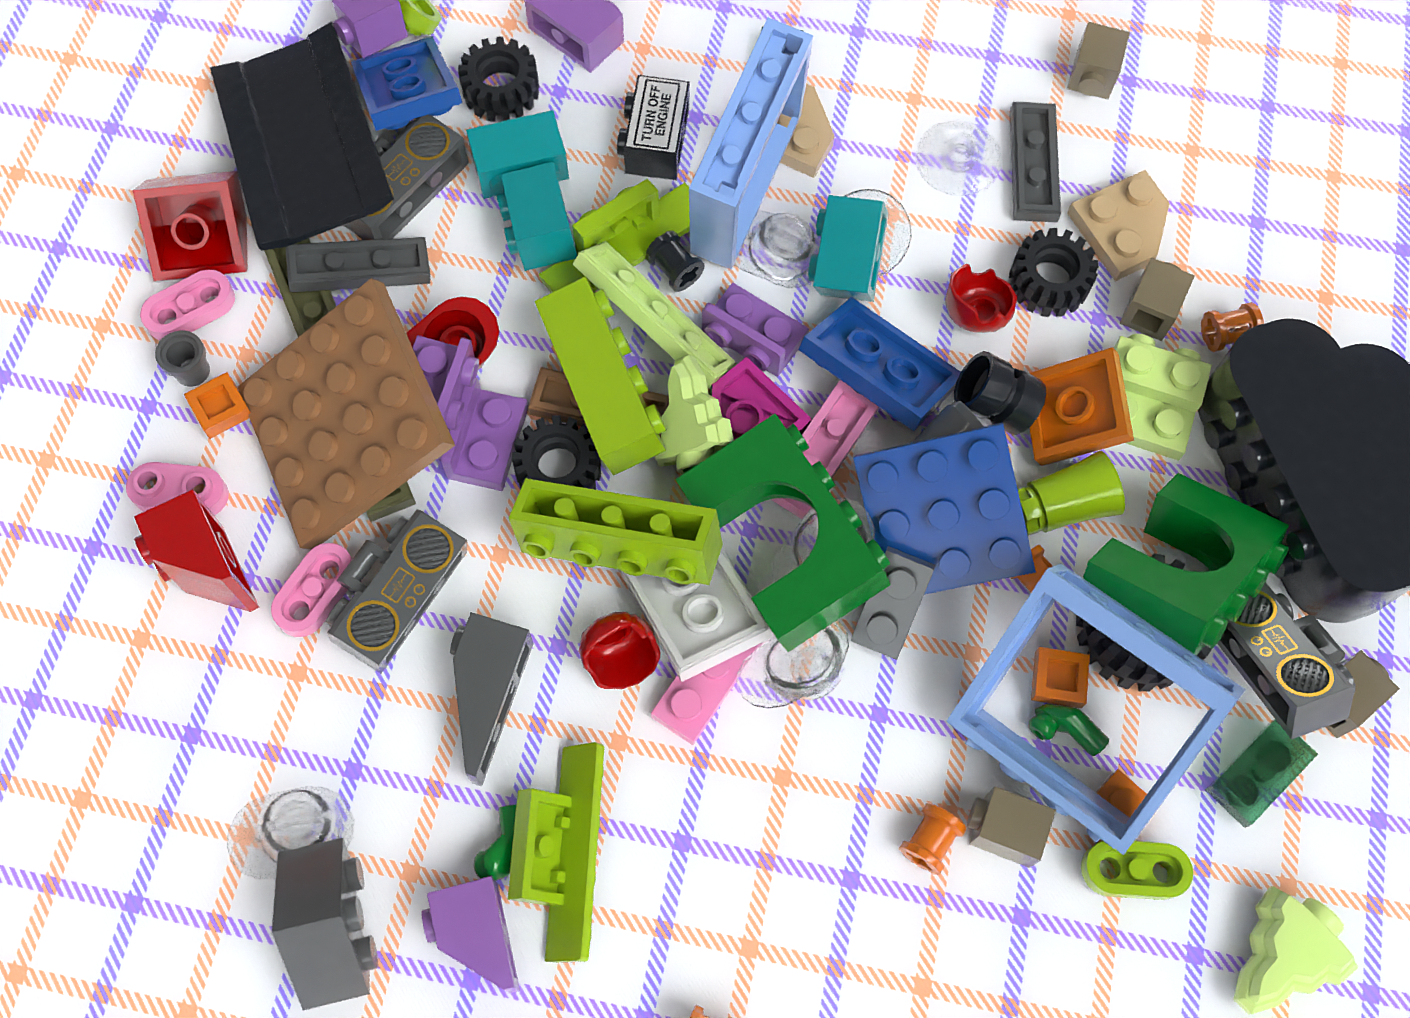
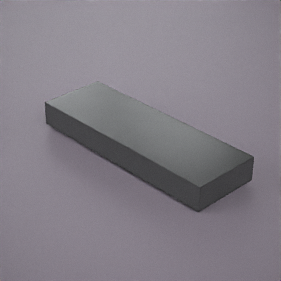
M1012 102L1010 108L1013 221L1057 223L1061 216L1056 104Z
M425 237L304 243L285 247L290 292L360 288L371 278L384 283L385 286L430 284V267Z

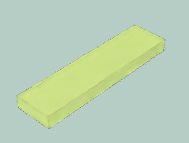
M602 242L579 252L573 265L599 290L603 289L607 297L674 360L687 355L694 356L706 376L708 389L737 365L723 349L607 242Z

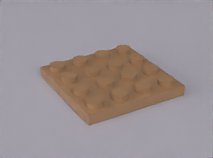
M372 278L238 386V390L251 412L249 418L299 547L311 550L327 541L455 446L385 284Z

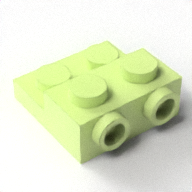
M1132 334L1128 338L1120 336L1113 348L1120 357L1134 441L1125 444L1179 461L1185 454L1195 413L1202 405L1212 364L1202 362L1200 354L1191 349L1179 348L1171 352L1155 347V341L1144 334Z

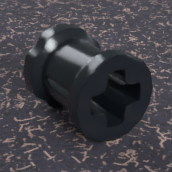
M667 231L663 235L658 236L646 250L645 259L650 265H657L669 278V286L675 292H681L699 279L704 271L705 263L698 257H692L680 244V236L675 231Z

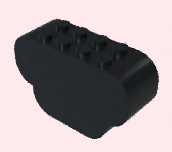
M1286 318L1274 320L1245 331L1235 341L1209 376L1203 402L1198 409L1200 420L1204 426L1205 439L1208 445L1216 450L1225 468L1226 481L1229 487L1237 492L1241 502L1289 525L1282 544L1289 547L1284 561L1274 575L1281 579L1293 602L1308 615H1313L1316 619L1330 623H1346L1374 614L1410 590V364L1394 351L1375 344L1361 343L1340 348L1335 339L1324 329L1300 319Z

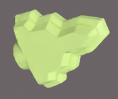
M690 355L675 360L674 366L671 367L668 379L669 406L661 417L666 431L661 433L660 438L666 451L655 456L658 466L676 465L677 472L680 474L686 473L734 441L730 419L722 417L718 399L709 395L706 376L695 357Z
M1275 886L1269 887L1255 907L1260 920L1249 935L1253 955L1239 971L1233 1000L1248 1015L1280 1006L1292 992L1312 994L1324 983L1335 986L1340 985L1359 968L1352 953L1338 938L1344 930V925L1340 918L1318 900L1306 898L1303 903H1300L1291 895Z

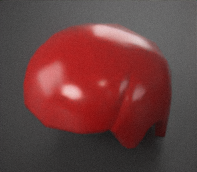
M964 264L951 273L945 305L951 320L957 326L970 332L989 333L1002 329L1012 320L1015 313L1017 296L1010 283L996 276L992 268L983 273H974L971 271L970 264Z
M613 612L597 618L582 632L578 650L584 669L590 673L595 684L603 689H625L641 683L655 671L661 658L660 649L651 628L638 615L628 612Z

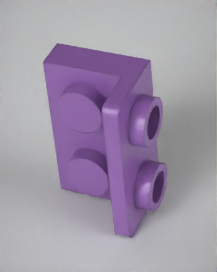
M732 282L715 305L707 303L702 309L701 330L719 347H729L742 355L743 358L747 356L761 371L766 370L776 377L781 374L798 351L804 336L809 333L808 327Z
M417 335L413 345L414 353L448 430L456 431L464 412V402L460 401L465 385L473 386L479 368V359L474 357L472 341L461 338L459 345L454 346Z
M476 378L472 387L465 385L460 399L461 402H464L463 416L456 431L450 430L455 446L440 456L438 460L441 461L449 480L503 492L512 463V452H515L514 443L517 437H520L528 411V402L524 398L481 389L479 379Z

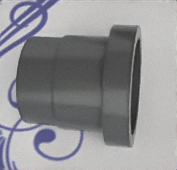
M184 330L175 331L167 334L158 343L155 350V358L158 365L166 374L176 378L180 384L194 387L202 384L208 378L210 365L206 358V348L196 334ZM193 359L189 364L181 366L185 361Z

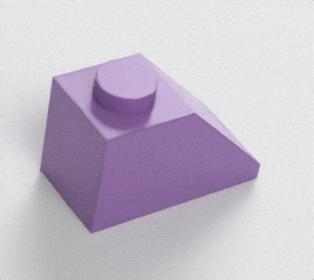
M332 0L337 20L333 21V25L338 37L345 46L351 44L363 58L408 37L398 0Z
M524 0L528 28L590 73L624 43L623 13L609 0Z
M490 876L427 893L429 908L422 910L421 916L428 943L436 941L437 949L508 993L520 991L499 886L496 880Z

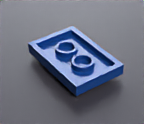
M433 36L351 61L376 131L384 128L388 130L399 129L406 126L410 120L425 115H443L449 112L453 106L463 103L458 86Z
M850 297L806 334L798 349L815 361L818 366L832 373L852 387L858 394L869 399L889 413L895 420L903 423L913 431L954 391L956 381L961 371L853 297Z

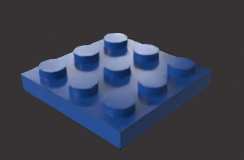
M1003 423L859 454L853 457L871 538L875 539L884 554L888 546L936 565L924 595L1036 573Z

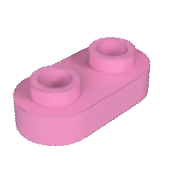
M215 270L199 271L149 297L141 308L140 318L151 336L157 340H161L167 334L175 331L193 332L228 313L234 305L235 292L226 276ZM217 296L214 300L206 303L208 298ZM176 317L174 321L164 324L169 318Z
M148 462L135 468L126 482V492L129 499L143 512L188 492L199 484H205V488L197 495L214 516L225 507L229 497L226 483L216 471L208 467ZM157 479L154 487L147 490L144 489V486L149 481Z
M324 543L311 549L272 601L271 614L273 620L283 632L293 637H305L313 634L322 626L332 609L348 591V589L337 582V579L352 560V557L344 547L334 543ZM331 567L339 568L337 576L332 579L324 578V573L327 569ZM309 607V613L305 618L300 620L294 619L297 609Z

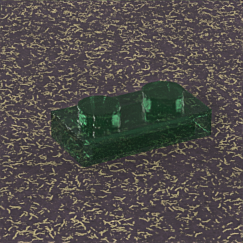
M1273 719L1214 779L1205 791L1244 828L1249 827L1313 761L1318 753L1301 737L1291 740L1276 719Z

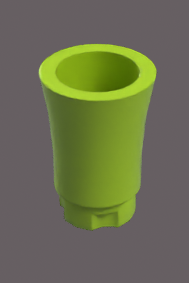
M1097 451L1069 467L1027 482L1025 487L1018 488L1028 536L1040 531L1047 533L1064 526L1092 519L1122 515L1125 511V496L1119 475L1112 461L1103 451Z

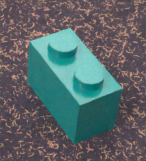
M553 110L466 129L483 199L504 193L500 174L549 162H554L558 181L569 179L566 151Z
M554 162L500 174L504 193L496 195L503 222L511 220L512 226L504 228V233L510 254L519 253L524 270H532L576 259L577 252Z
M828 195L826 209L821 208L819 210L816 222V235L821 236L818 254H812L808 269V279L813 281V287L821 296L844 299L853 297L860 301L874 302L889 216L884 201Z

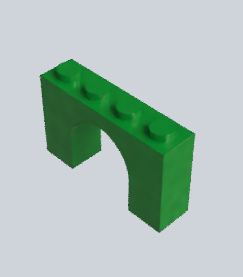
M773 414L675 480L691 505L716 509L720 528L755 505L775 498L798 500L811 507L817 513L818 535L809 556L797 568L751 597L777 640L787 652H790L889 587L891 584L884 568L891 565V563L874 538L867 543L863 541L856 530L863 523L847 499L838 504L829 492L830 489L836 486L833 479L820 461L811 466L803 454L810 447L794 423L785 428L778 416Z
M1177 473L1157 493L1143 532L1196 558L1210 571L1197 572L1178 569L1111 538L1088 561L1083 579L1197 655L1204 646L1213 649L1217 645L1227 627L1228 620L1233 623L1236 622L1245 608L1249 596L1255 598L1266 582L1269 572L1273 574L1277 572L1289 547L1282 544L1289 525Z

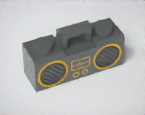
M425 115L399 128L396 138L393 140L394 144L379 137L375 141V145L394 200L377 212L343 226L362 240L393 239L469 164L464 140L461 135L435 117Z
M416 509L409 520L402 516L394 524L386 538V542L391 544L388 551L370 540L365 541L337 579L340 585L355 595L350 601L343 597L332 609L326 621L331 626L327 634L332 643L380 674L383 673L467 553V540L419 509ZM376 561L383 564L368 586L361 583Z
M1265 582L1255 598L1249 596L1247 604L1236 622L1233 623L1228 620L1227 627L1217 644L1292 740L1348 719L1355 693V682L1351 673L1344 665H1335L1345 657V652L1313 615L1293 620L1294 612L1288 598L1282 593L1275 594Z

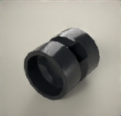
M986 351L976 354L967 362L956 381L954 389V401L963 402L976 417L987 418L993 425L1003 423L1005 431L1013 435L1023 433L1032 426L1038 418L1046 398V385L1041 379L1026 371L1013 368L1009 362Z

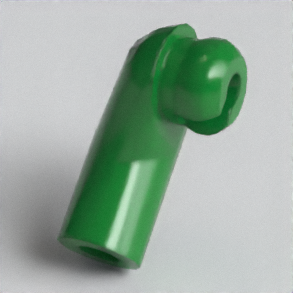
M1046 703L1035 709L1034 713L1036 715L1029 720L1030 731L1039 739L1050 740L1055 736L1056 731L1068 733L1090 756H1095L1102 752L1109 743L1107 735L1078 708Z
M516 805L498 808L500 836L485 851H480L474 858V871L481 879L492 876L495 880H500L510 874Z

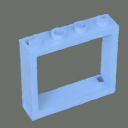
M769 17L767 18L689 187L690 253L732 270L801 117L813 35ZM781 114L791 117L788 127L777 124Z
M1058 564L1045 571L946 722L968 738L965 744L977 750H985L997 759L1001 770L1010 778L1022 783L1027 782L1042 793L1043 801L1050 808L1055 809L1061 815H1071L1087 827L1088 835L1096 843L1102 839L1113 849L1115 848L1124 855L1246 689L1063 564ZM1055 600L1210 707L1130 818L983 709Z

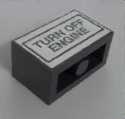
M645 75L637 76L635 91L627 92L625 98L624 118L629 119L627 129L620 128L617 141V155L624 156L625 174L677 181L690 109V81Z

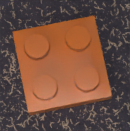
M1113 347L1030 372V374L1041 379L1046 385L1044 406L1038 418L1030 427L1034 460L1041 466L1134 441L1120 357Z

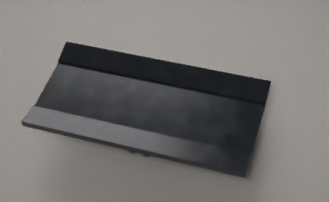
M332 21L307 35V39L243 63L237 61L210 67L256 243L261 251L293 245L373 214L394 200Z

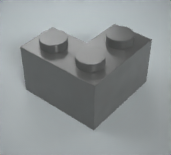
M343 837L278 852L271 933L303 1011L369 995L370 970L378 968L376 944L372 935H363V909L359 897L356 896L357 891L364 890L365 886L362 865L358 857L350 859Z

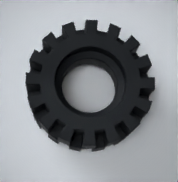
M496 37V44H490L488 38L482 39V48L480 49L475 43L469 47L470 55L463 53L460 58L462 65H458L463 98L469 110L474 108L475 115L480 118L486 112L487 119L491 122L496 121L497 115H502L503 121L510 120L509 114L515 113L517 118L524 116L523 107L529 111L534 107L533 99L538 100L540 88L536 59L533 54L530 55L529 48L524 44L519 48L518 40L512 38L507 45L504 43V37ZM497 73H508L516 77L512 82L503 86H490L483 83L487 77Z
M1049 228L1046 237L1042 229L1035 231L1032 238L1026 237L1021 247L1019 246L1009 271L1010 285L1014 291L1018 290L1016 295L1017 302L1021 304L1028 300L1029 304L1026 310L1032 313L1036 306L1042 308L1041 316L1049 317L1052 309H1055L1056 317L1064 316L1067 309L1071 313L1076 311L1080 303H1084L1098 275L1096 271L1099 267L1098 260H1092L1095 255L1093 248L1090 247L1083 250L1086 243L1084 238L1080 236L1075 242L1070 239L1073 232L1066 229L1063 236H1058V228ZM1040 263L1057 264L1066 270L1069 275V281L1066 283L1050 282L1038 273L1036 266Z
M552 416L553 424L546 425L543 417L536 420V430L533 431L529 425L522 430L524 439L517 437L514 443L516 452H512L514 472L517 483L519 482L520 490L525 478L596 490V480L600 481L601 459L586 425L583 424L579 429L576 419L569 417L567 424H562L561 416ZM565 449L574 455L576 464L568 475L553 478L545 475L539 469L541 457L550 450Z

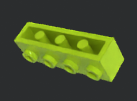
M585 276L535 300L534 302L598 455L613 476L665 452L666 449L659 434L666 431V427L656 406L652 404L647 407L641 394L649 391L648 386L637 365L629 368L625 355L632 351L620 326L612 329L608 318L615 315V312L605 291L601 289L595 292Z
M526 478L508 518L521 552L527 553L534 558L547 559L551 557L573 561L583 567L602 566L619 569L633 576L653 575L668 578L679 584L698 583L710 585L723 546L716 509Z

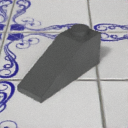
M473 612L470 613L466 626L459 625L456 629L450 646V654L454 655L453 667L465 774L472 784L482 787L534 643L529 629Z

